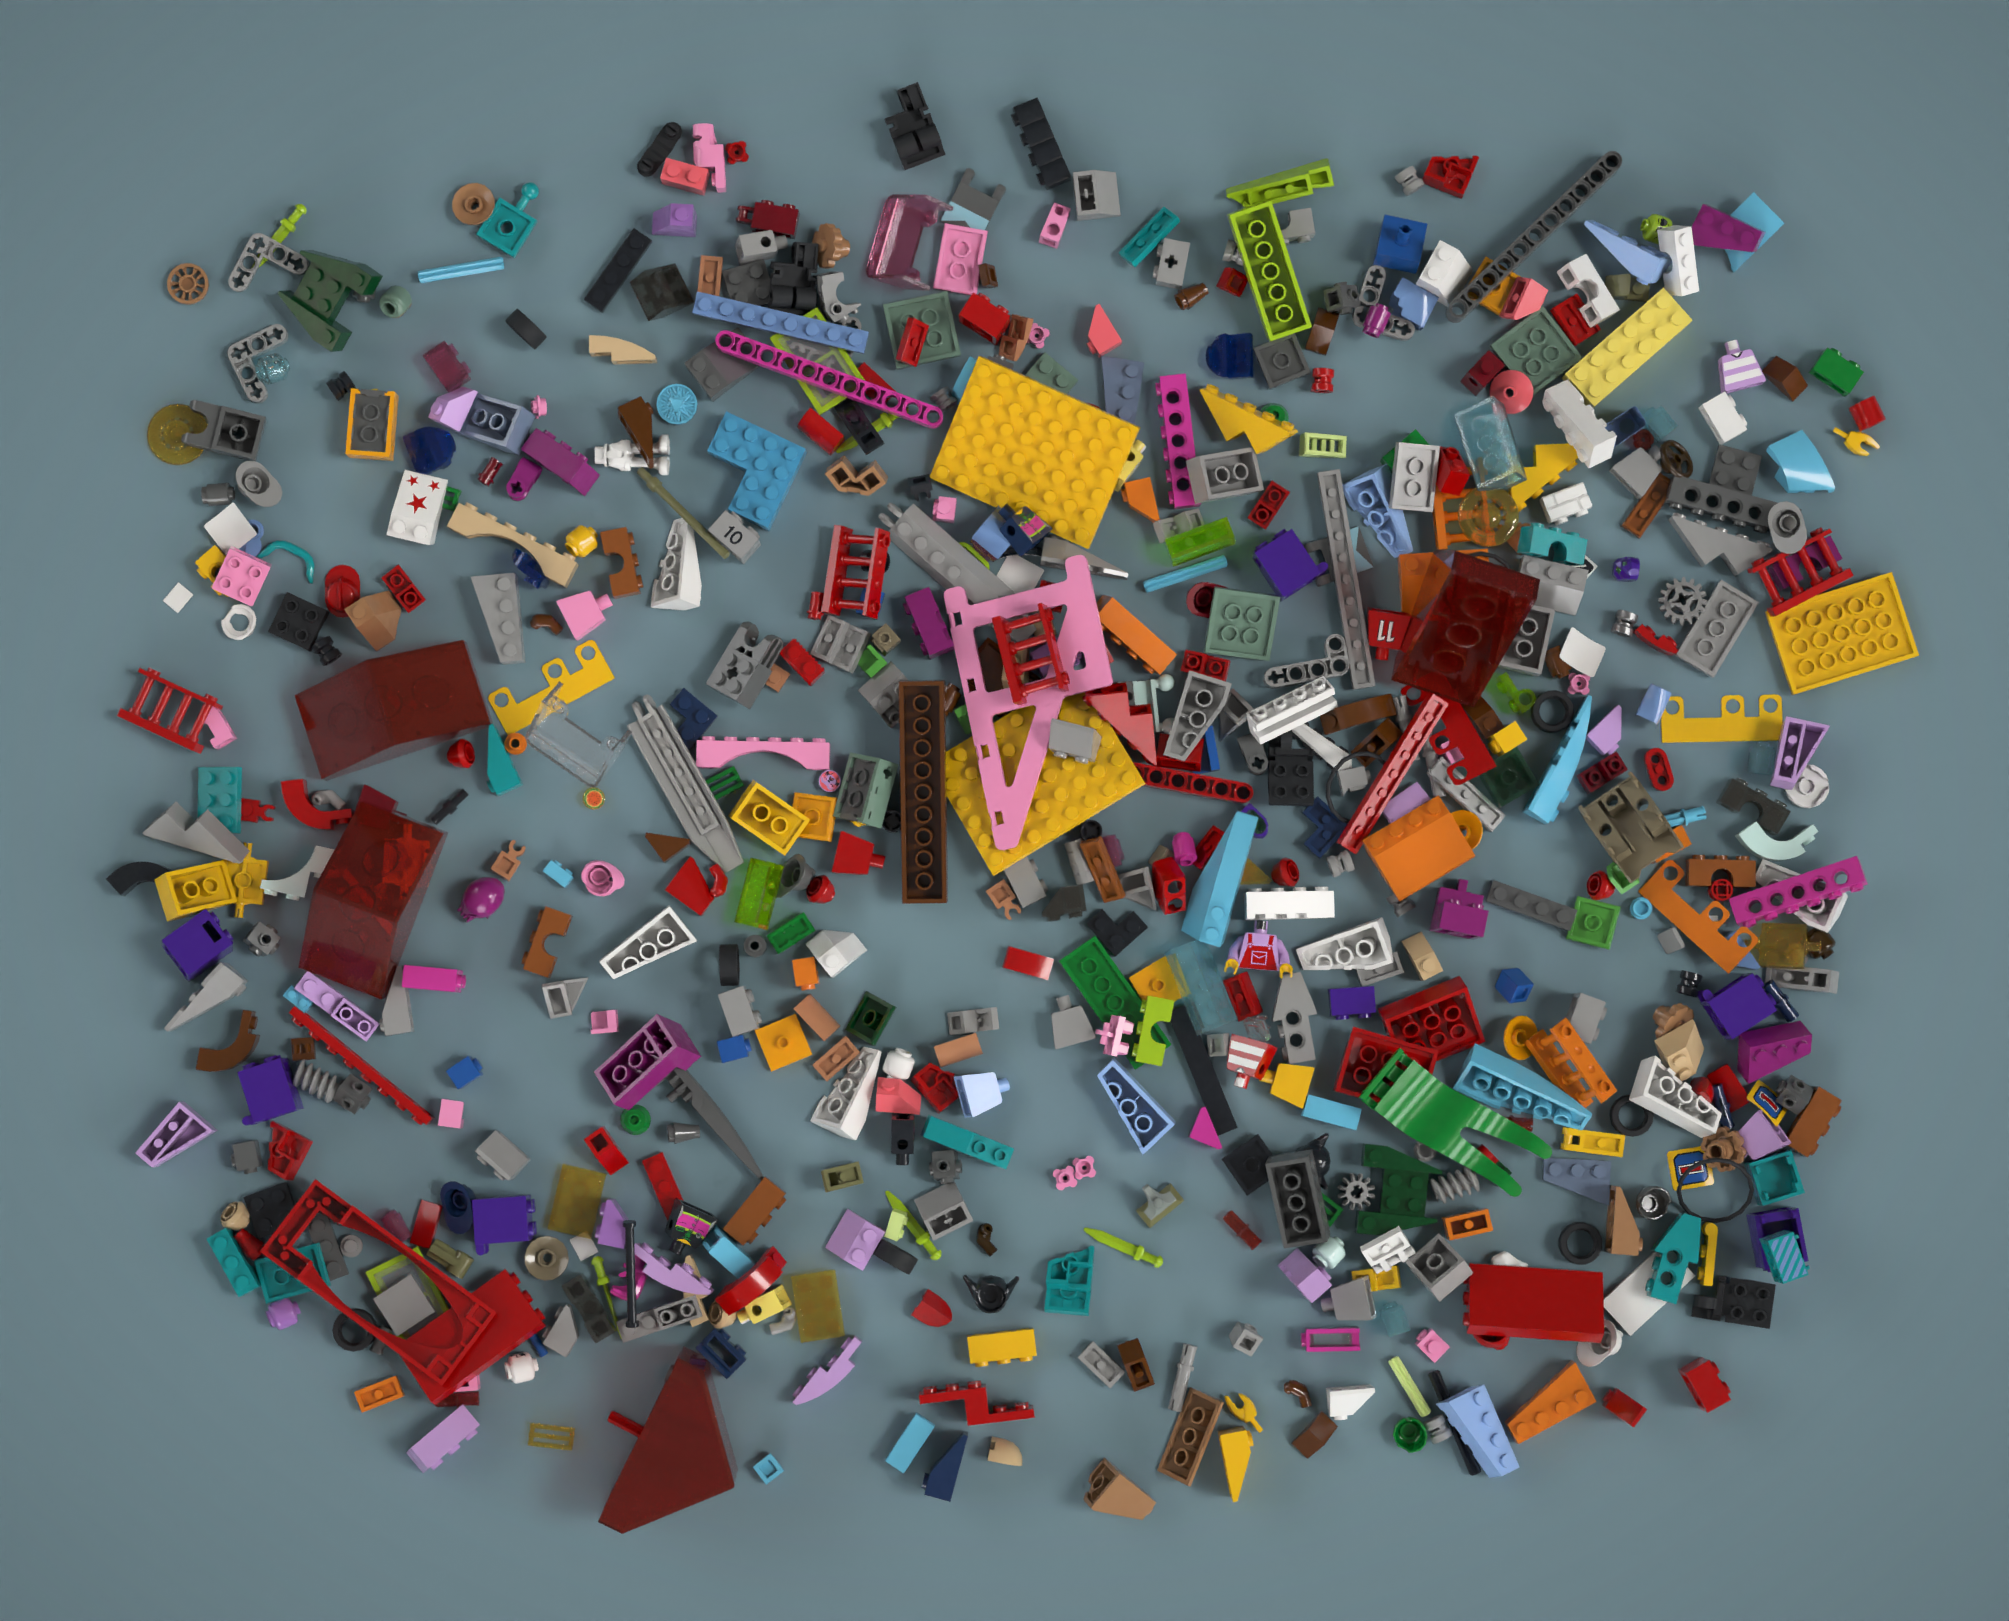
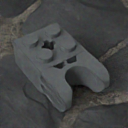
M198 400L190 401L189 407L191 410L204 416L208 420V425L202 433L183 434L181 437L183 444L239 459L257 461L266 424L265 416ZM239 430H243L242 433L245 434V436L241 437L240 439H236V436H234L233 433H238Z
M749 621L743 622L739 626L706 684L720 694L751 709L772 673L770 669L783 648V641L776 635H767L760 644L755 646L759 631L757 626Z

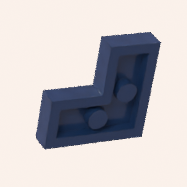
M685 688L681 690L670 704V706L686 718L677 731L686 747L691 750L697 743V740L702 737L718 716Z
M1317 796L1314 799V805L1308 806L1302 812L1318 827L1303 844L1320 859L1339 839L1347 823L1339 821L1330 811L1329 806Z

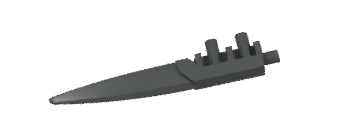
M675 1067L657 1086L665 1079L670 1083L674 1090L666 1097L671 1103L679 1096L686 1103L692 1100L691 1104L734 1154L762 1181L763 1174L717 1104L688 1070L685 1071Z

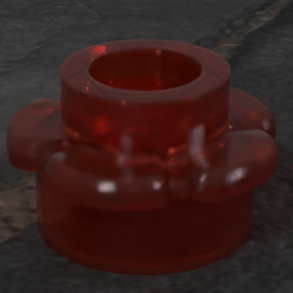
M1642 429L1633 435V445L1637 449L1641 447L1644 450H1648L1651 448V444L1654 443V436L1649 430Z

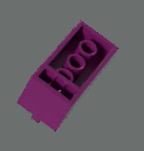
M1458 879L1456 889L1438 887L1429 931L1471 940L1484 937L1489 912L1488 910H1483L1484 896L1466 892L1468 880Z
M656 1014L596 1069L594 1073L613 1104L630 1110L675 1067L686 1071L701 1055L681 1024Z

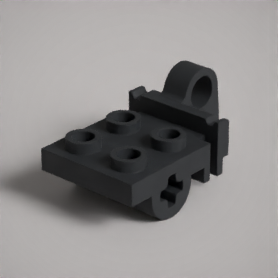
M916 82L898 89L897 94L904 111L885 118L886 125L892 123L894 127L889 129V132L905 171L946 154L937 128L933 123L931 113L924 115L923 111L929 108L919 83Z
M793 242L791 250L792 263L771 262L770 268L777 270V273H771L768 308L804 316L815 309V281H817V277L811 276V273H817L818 271L816 268L819 244Z
M1292 730L1268 741L1269 805L1313 806L1314 773L1312 760L1314 749H1292Z
M1719 1276L1716 1298L1694 1294L1691 1317L1721 1321V1316L1723 1315L1725 1316V1322L1770 1329L1776 1284L1731 1277L1730 1283H1726L1727 1277Z

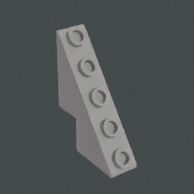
M1673 513V516L1668 519L1701 567L1720 555L1732 574L1736 576L1750 567L1752 562L1773 551L1769 547L1770 544L1757 541L1755 543L1749 541V537L1736 534L1734 536L1728 534V530L1715 527L1713 529L1707 527V523L1694 520L1692 522L1686 520V516L1679 513Z
M177 802L173 803L143 832L145 836L153 839H159L238 864L243 862L245 856L250 852L208 809L195 820Z

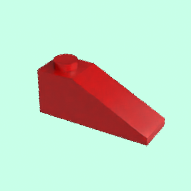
M1614 1388L1613 1391L1610 1389L1602 1399L1605 1401L1602 1404L1603 1407L1632 1427L1636 1426L1647 1411L1645 1407L1617 1388Z

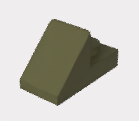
M1631 274L1605 276V286L1613 299L1638 302L1648 301L1650 283L1648 285L1642 284L1636 278L1631 277Z
M859 1161L821 1170L825 1192L864 1183Z

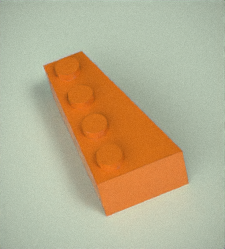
M1103 595L1097 601L1102 631L1105 630L1110 635L1109 638L1117 645L1125 647L1127 649L1126 653L1134 660L1138 658L1144 663L1142 667L1150 674L1154 672L1160 675L1177 654L1113 597Z
M1571 1360L1504 1423L1514 1441L1520 1444L1597 1401L1577 1364Z

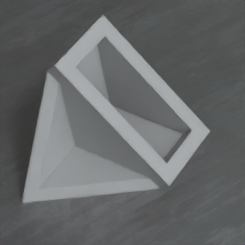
M1234 688L1229 691L1226 704L1218 714L1220 742L1247 721V712L1254 710Z
M1148 867L1118 875L1126 894L1125 899L1157 911Z
M589 977L542 984L550 1019L572 1015V1011Z

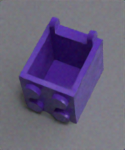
M1283 529L1274 535L1273 541L1269 544L1265 541L1258 545L1252 557L1274 593L1280 596V602L1316 580L1328 569L1326 562H1321L1316 566L1293 529L1289 531Z
M204 909L161 940L166 954L169 955L188 982L195 979L233 951L232 940L234 939L226 929L222 931L219 927L220 920L213 911L209 913ZM206 923L218 938L217 942L214 943L202 927L203 924Z
M1753 973L1741 975L1714 994L1706 989L1699 990L1697 995L1701 1005L1724 1040L1736 1038L1777 1011L1775 1008L1776 1001L1770 993L1766 994L1762 988L1764 986L1763 981L1757 974L1754 976Z
M274 1055L265 1058L263 1064L259 1062L242 1066V1071L237 1072L251 1114L242 1119L244 1125H255L304 1109L298 1088L293 1085L294 1076L288 1058Z
M531 1194L472 1200L474 1239L477 1255L481 1256L488 1253L489 1244L530 1241L534 1239V1235H537V1223L532 1220V1213L536 1211L535 1199H531Z
M1789 1206L1746 1214L1756 1267L1762 1268L1763 1271L1771 1272L1759 1239L1782 1230L1792 1231L1794 1235L1798 1234L1799 1238L1796 1240L1804 1262L1809 1261L1799 1208Z

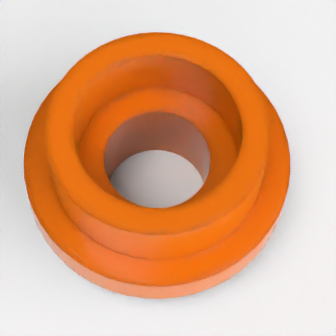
M511 733L505 739V748L513 755L523 753L527 747V740L520 733ZM513 740H519L520 744L518 747H512Z

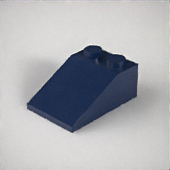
M963 1431L931 1467L930 1473H925L921 1487L925 1489L924 1495L951 1501L968 1438L967 1431Z

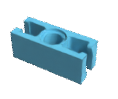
M1307 1094L1301 1116L1357 1130L1362 1109Z
M916 1412L885 1461L904 1474L932 1432L935 1424Z

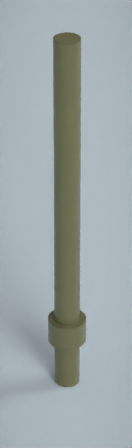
M643 467L638 469L637 474L647 483V487L652 492H656L723 559L729 557L730 552L662 486V482L657 477H653Z

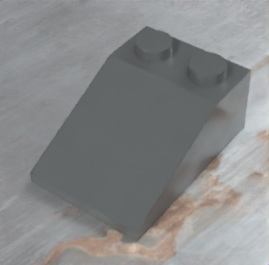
M738 327L731 331L745 337ZM723 337L720 340V345L723 347H728L732 343L730 337ZM716 341L684 363L688 371L713 402L759 367L756 364L721 352L717 348ZM745 344L741 347L740 351L747 355L752 352L753 347Z

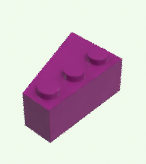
M1708 204L1702 205L1691 227L1693 244L1696 246L1756 252L1766 233Z
M536 428L521 450L585 496L600 476L586 463L588 458L580 452H577L576 455L572 453V447L565 442H556V437L546 429L542 432Z
M927 587L905 596L906 602L903 603V607L907 616L912 615L914 623L911 626L915 635L921 636L923 643L919 645L923 655H929L931 660L955 650L954 643L949 636L930 588Z
M1801 1021L1743 1032L1739 1035L1737 1070L1745 1081L1750 1084L1810 1054L1812 1034Z

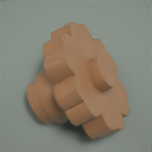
M821 224L819 231L814 233L812 243L819 244L817 264H819L820 268H833L835 261L848 256L850 243L842 236L840 229L835 228L834 224Z
M1682 1003L1675 1004L1672 1007H1665L1664 1005L1658 1007L1653 1014V1020L1659 1026L1655 1031L1656 1039L1694 1019L1693 1010Z
M1727 1126L1718 1127L1716 1134L1703 1137V1142L1701 1143V1149L1705 1152L1703 1160L1716 1157L1730 1159L1738 1164L1743 1163L1747 1152L1742 1147L1744 1138L1740 1136L1737 1130L1730 1132ZM1707 1163L1710 1168L1717 1167L1720 1172L1732 1171L1736 1168L1727 1163Z

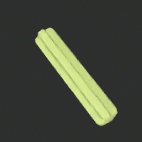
M1398 1356L1388 1361L1389 1365L1419 1415L1425 1417L1430 1414L1431 1409Z

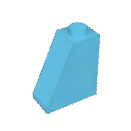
M715 1224L702 1242L706 1250L737 1279L756 1264L717 1224Z

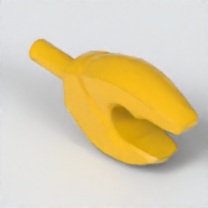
M1837 427L1833 429L1834 433L1845 438V446L1856 455H1869L1866 450L1861 448V442L1875 449L1880 448L1879 444L1868 434L1850 431L1847 434Z
M1238 1393L1244 1405L1242 1408H1237L1235 1403L1226 1395V1404L1230 1412L1237 1419L1245 1423L1250 1421L1259 1433L1263 1431V1428L1254 1418L1257 1415V1411L1249 1397Z

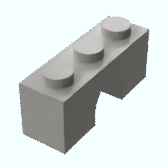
M1311 208L1289 211V226L1281 230L1285 245L1287 246L1289 242L1297 240L1298 243L1311 241V238L1315 236Z

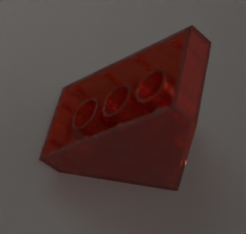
M1435 549L1411 613L1404 639L1397 652L1391 680L1474 708L1536 602L1540 579L1455 550Z
M464 640L368 659L295 695L321 779L325 781L488 728L490 724H493L467 642Z
M361 801L313 889L298 968L376 998H386L448 832L368 801Z
M683 1346L672 1368L673 1371L669 1379L666 1380L598 1520L599 1523L621 1534L731 1490L735 1486L738 1467L709 1361L703 1355Z

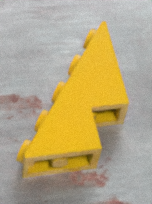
M1207 384L1206 388L1200 389L1226 441L1237 439L1246 434L1256 454L1268 451L1298 433V430L1294 428L1292 423L1287 421L1281 422L1275 419L1276 416L1272 413L1265 411L1262 413L1256 410L1257 407L1255 405L1238 401V397L1235 395L1219 392V388L1214 385Z
M1568 443L1535 445L1532 448L1533 467L1510 468L1507 471L1509 512L1515 511L1519 513L1527 506L1525 501L1530 497L1535 500L1544 492L1542 488L1547 483L1552 486L1561 478L1559 474L1564 469L1569 472L1578 464L1575 461L1578 459L1577 451L1573 445L1571 446Z

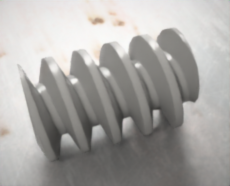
M303 1059L295 1072L293 1085L297 1087L302 1083L301 1089L303 1091L310 1087L309 1093L311 1095L317 1092V1098L321 1099L325 1096V1102H331L344 1080L342 1079L339 1083H336V1075L328 1079V1071L320 1075V1067L312 1071L313 1063L305 1067V1059Z
M1463 1167V1174L1458 1169L1455 1170V1177L1448 1172L1446 1180L1442 1175L1438 1176V1183L1433 1178L1430 1179V1185L1436 1201L1438 1202V1199H1440L1444 1204H1446V1196H1449L1454 1201L1455 1193L1462 1198L1463 1190L1471 1195V1187H1474L1477 1192L1480 1191L1475 1172L1470 1171L1467 1167Z

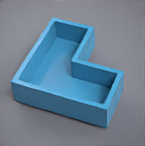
M726 411L707 451L709 455L746 472L728 508L729 513L733 511L740 518L770 531L807 451L793 442Z

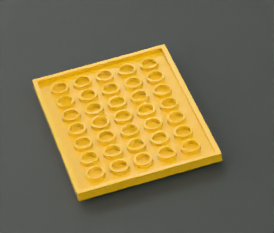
M978 356L930 478L995 508L998 506L1003 508L1006 504H1009L1017 512L1026 506L1053 528L1050 531L1051 533L1089 549L1140 427L985 357Z
M1085 692L1065 697L1057 719L1093 728L1100 734L1102 738L1095 763L1088 761V764L1075 761V757L1067 756L1066 759L1056 757L1048 746L1019 843L1015 848L999 850L995 846L973 736L946 752L947 797L993 876L1146 784L1109 721H1103L1099 717L1097 710L1093 706L1089 707L1083 701L1082 697L1085 695ZM1034 705L1016 709L993 723L1007 787L1012 786L1036 711ZM982 745L983 759L990 757L988 745ZM995 812L997 826L1004 824L1002 812Z

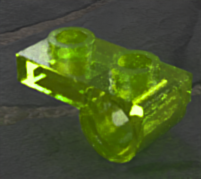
M1507 672L1496 678L1498 681L1496 683L1497 688L1502 694L1506 693L1510 700L1508 705L1514 713L1518 712L1521 715L1534 705L1536 701L1534 692L1530 689L1518 691ZM1520 694L1529 696L1530 702L1528 705L1520 703Z

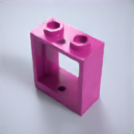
M404 965L402 987L459 993H461V988H465L466 975H463L462 970Z

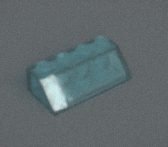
M1491 396L1454 414L1478 491L1509 489L1527 480L1506 409L1502 402Z
M1195 940L1164 953L1197 1035L1238 1019L1207 943Z

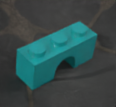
M1531 523L1530 526L1521 527L1517 553L1533 557L1548 556L1550 545H1552L1554 549L1553 562L1569 566L1584 565L1588 539L1579 537V533L1566 532L1565 534L1561 533L1562 529L1549 527V529H1545L1543 524Z
M224 1228L208 1237L207 1241L238 1297H241L260 1287L261 1284L253 1265H249L245 1260L238 1242L233 1237L235 1235L234 1231Z

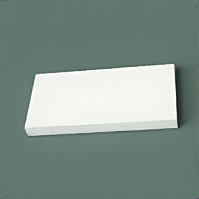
M1671 1250L1667 1253V1260L1673 1263L1677 1259V1255ZM1655 1251L1604 1298V1309L1629 1336L1667 1303L1666 1301L1647 1296L1648 1291L1645 1290L1648 1278H1652L1654 1273L1652 1269L1654 1257L1659 1256V1253ZM1688 1267L1681 1289L1695 1277ZM1668 1272L1661 1274V1282L1663 1284L1670 1282L1671 1276Z

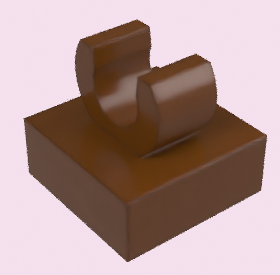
M313 1037L291 1039L293 1061L316 1059L315 1039Z

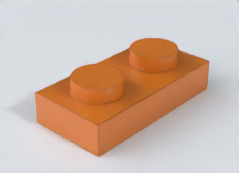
M397 1375L354 1392L362 1413L405 1396Z

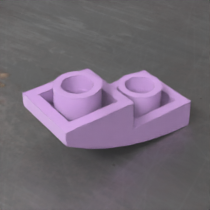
M1416 782L1391 799L1382 814L1391 824L1428 802L1431 798Z

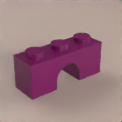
M1831 536L1826 537L1825 540L1836 562L1843 559ZM1816 541L1805 548L1818 571L1828 567ZM1796 552L1792 553L1793 555L1787 557L1786 560L1797 582L1804 578L1799 570L1801 559ZM1774 562L1773 565L1768 567V570L1779 591L1789 587V584L1778 562Z

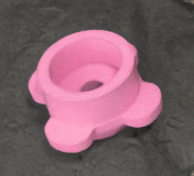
M1033 323L1027 343L1034 344L1038 349L1043 348L1046 337L1050 335L1047 328L1043 329L1037 323Z
M536 395L534 400L531 401V412L535 414L536 419H539L540 416H546L547 413L546 399L540 398L539 395Z
M1571 673L1568 676L1570 680L1568 692L1570 694L1581 693L1586 695L1589 693V676L1585 674L1577 675L1576 673Z
M1087 1156L1084 1159L1075 1158L1072 1164L1075 1166L1076 1172L1074 1176L1076 1179L1080 1180L1087 1176L1092 1178L1096 1175V1171L1093 1169L1094 1158L1092 1156Z
M1072 1166L1053 1171L1058 1190H1064L1065 1187H1075L1077 1185Z

